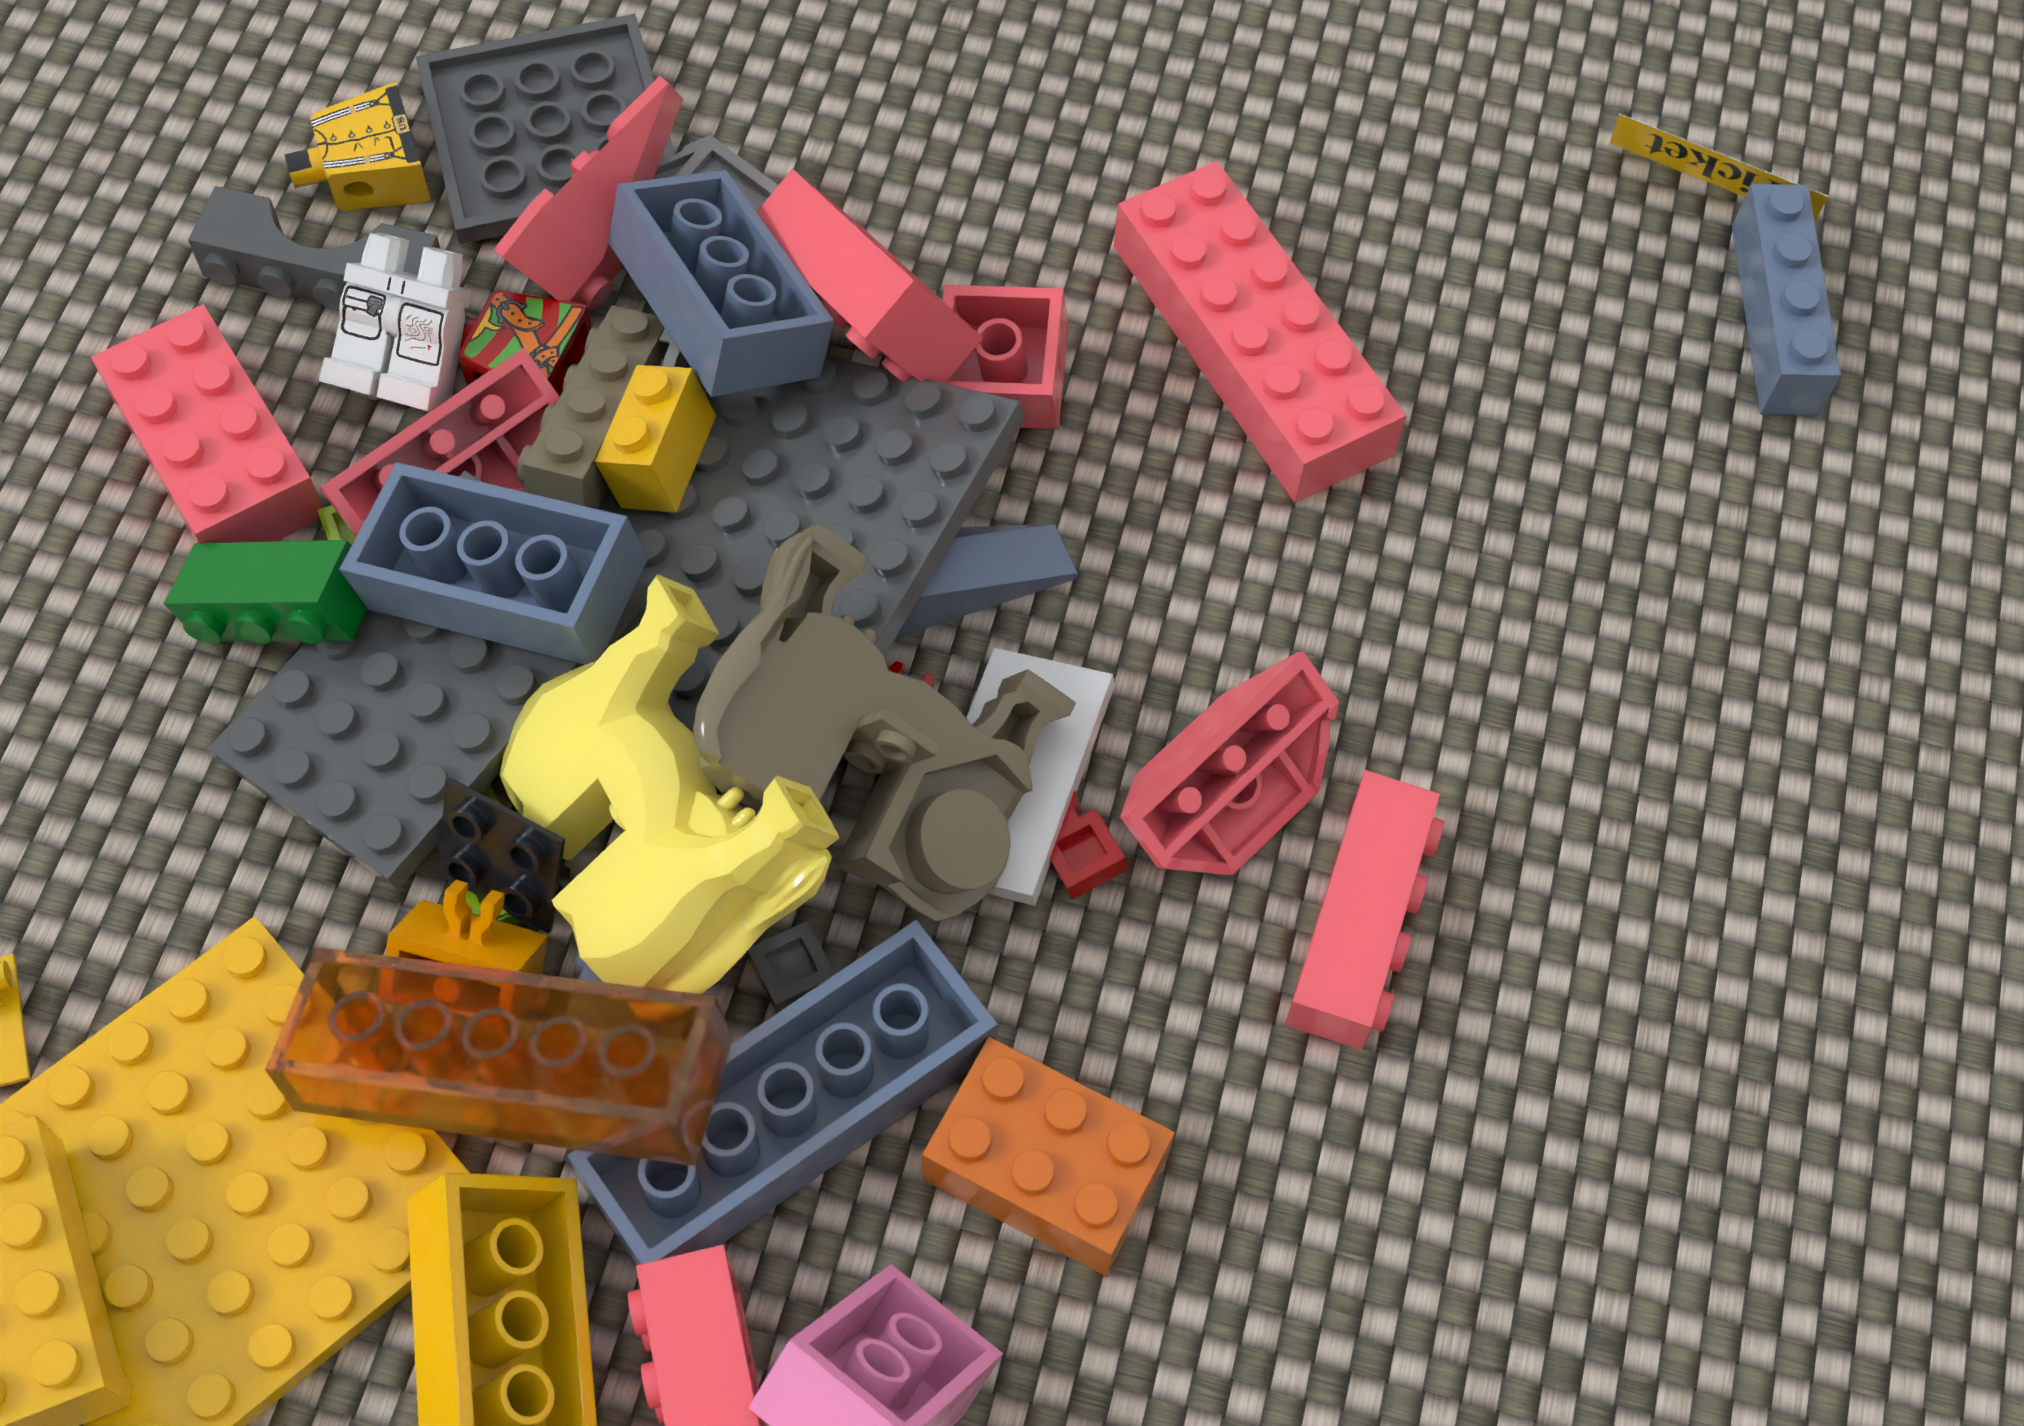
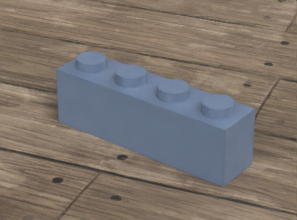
M1751 184L1732 225V233L1760 415L1819 416L1841 377L1809 187L1808 185Z

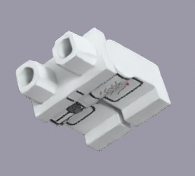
M370 233L363 251L361 263H347L343 281L347 283L340 300V320L332 356L324 358L319 381L368 395L377 394L376 397L431 411L451 398L453 394L464 330V308L469 307L472 290L459 287L462 274V254L434 247H424L419 273L414 275L403 272L409 245L408 240L384 233Z

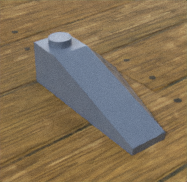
M1055 524L961 527L896 638L1077 579L1078 573Z

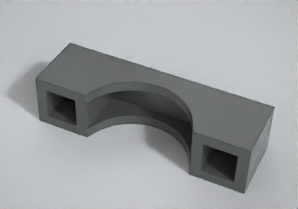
M215 186L188 242L203 276L209 277L217 283L223 285L240 284L262 289L276 297L285 298L293 296L319 302L327 308L339 310L343 289L347 283L343 281L347 263H361L363 251L370 233L354 243L336 248L322 249L303 246L288 239L283 234L270 198ZM380 223L370 232L384 233L408 240L409 245L403 272L414 275L419 273L424 247L441 249L437 235L384 223Z

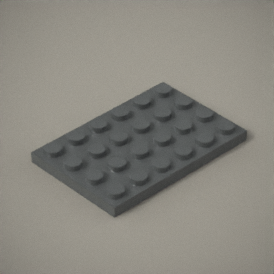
M464 471L459 476L462 478L483 482L475 476L468 473L467 471ZM638 579L605 651L647 605L648 585L642 580ZM367 609L352 641H322L318 644L305 643L207 749L227 768L398 890L440 842L446 780L451 777L482 794L500 773L504 751L509 742L514 724L526 701L543 683L584 664Z

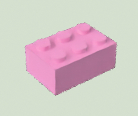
M890 1264L788 1341L748 1408L769 1426H953L963 1417L1004 1353Z

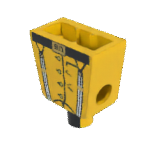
M397 82L387 84L314 112L310 120L318 146L284 154L294 188L328 181L336 207L342 211L431 201Z

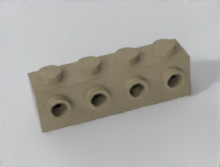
M612 305L600 327L593 326L591 328L582 359L578 365L572 364L567 370L560 398L556 405L549 404L546 407L538 437L533 445H525L520 454L517 465V478L519 481L524 482V492L599 509L609 490V486L594 462L636 365L659 366L661 358H665L670 345L660 341L665 327L656 315Z

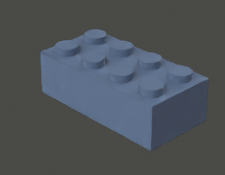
M727 170L617 184L608 243L711 397L814 379L821 376L835 320Z
M396 462L339 570L368 610L586 665L598 660L605 652L645 567L648 556L627 516Z

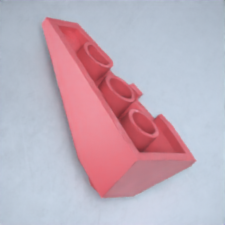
M659 76L611 123L607 132L608 143L601 150H594L589 154L582 151L570 163L571 170L573 171L570 181L555 195L545 188L527 206L494 248V251L559 302L563 300L586 305L588 310H595L601 306L613 289L611 281L619 272L622 264L608 243L617 184L654 179L683 98L665 79Z

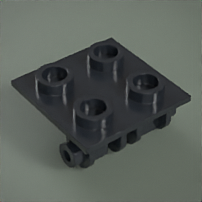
M451 777L448 778L445 786L437 874L447 878L451 883L455 880L468 883V890L483 899L492 890L505 893L503 910L513 918L526 921L549 934L553 929L555 907L551 900L574 879L570 877V868L562 865L565 838Z

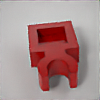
M1075 790L1050 856L1051 866L1071 900L1129 870L1124 854L1096 808L1080 816L1081 806Z

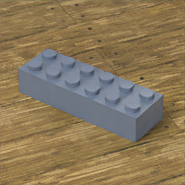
M915 920L569 1153L567 1157L578 1181L636 1265L718 1246L968 1072L988 1037L997 1040L998 1024L923 927Z

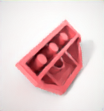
M523 347L319 488L356 537L396 462L458 477L464 471H467L484 483L524 492V482L519 481L517 478V465L520 454L525 445L534 444L540 433L541 421L546 407L549 404L556 405L560 397L525 347Z
M1296 652L1223 693L1135 774L1120 818L1157 868L1233 875L1319 792L1329 749L1331 720L1336 718L1339 701L1305 652Z

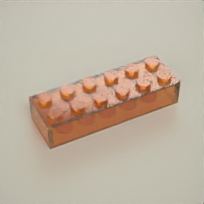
M316 947L265 1071L293 1111L695 1166L733 1039L717 997L712 995Z

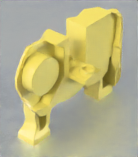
M658 574L648 586L646 611L637 628L610 645L598 660L543 683L526 701L514 724L509 742L504 751L500 777L508 797L520 815L565 838L563 859L570 861L613 819L625 830L551 901L554 907L571 924L580 958L610 990L629 994L636 1005L647 1014L666 1015L685 1007L717 983L771 925L816 895L825 880L832 859L830 851L826 848L840 837L809 786L776 776L764 791L763 804L756 816L753 808L743 809L739 805L744 797L742 789L733 787L724 795H718L715 785L700 770L699 754L694 734L674 716L668 699L681 675L695 662L699 648L710 645L720 634L692 588Z

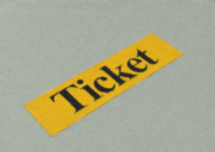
M1622 114L1618 115L1610 140L1612 145L1743 197L1746 196L1751 184L1800 185ZM1809 188L1815 222L1828 195Z

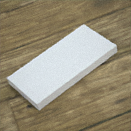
M994 648L967 715V720L971 724L980 717L984 704L997 698L998 689L1004 678L1027 669L1076 702L1070 716L1049 722L1039 730L1029 765L1033 788L1032 791L1022 796L1008 821L1010 852L1007 864L996 886L988 893L1035 906L1051 864V853L1074 790L1077 792L1113 693L1115 682L1113 674Z

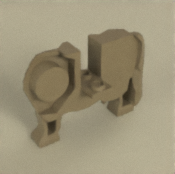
M817 522L784 541L773 553L762 586L759 614L737 636L718 661L697 704L693 727L699 754L700 770L723 794L733 787L742 789L744 797L741 803L758 812L763 804L764 791L776 776L811 787L820 801L843 754L846 760L856 768L867 773L880 774L835 866L847 873L868 879L882 886L905 906L933 922L958 916L982 900L996 886L1007 864L1010 852L1008 821L1022 796L1032 791L1033 786L1029 765L1039 730L1049 722L1070 716L1076 702L1027 669L1004 678L998 689L997 698L986 702L980 717L971 724L951 701L926 682L888 671L884 655L874 644L876 640L875 631L865 629L861 632L854 626L855 620L850 614H845L841 618L832 615L836 595L849 581L862 573L869 558Z

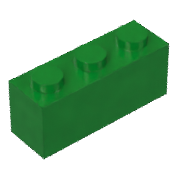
M348 540L194 543L164 602V605L183 623V629L189 636L207 644H217L220 641H251L257 644H267L270 641H302L309 644H318L322 641H352L367 610V607L339 570L352 546Z

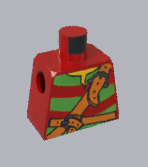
M501 290L492 293L477 319L465 315L458 358L466 385H470L525 347L560 397L563 392L567 370L572 364L578 365L585 353L586 340L592 328L588 307L575 302L563 300L559 302L557 299Z

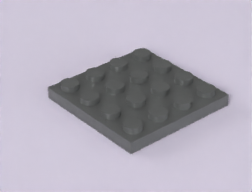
M636 14L416 56L459 244L505 235L527 206L545 188L555 195L570 181L573 174L570 163L582 151L589 154L594 150H601L608 143L607 132L611 123L654 82ZM670 136L663 155L675 154Z

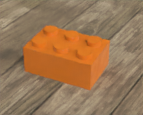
M988 1037L922 1153V1180L1106 1277L1169 1156L1175 1132Z

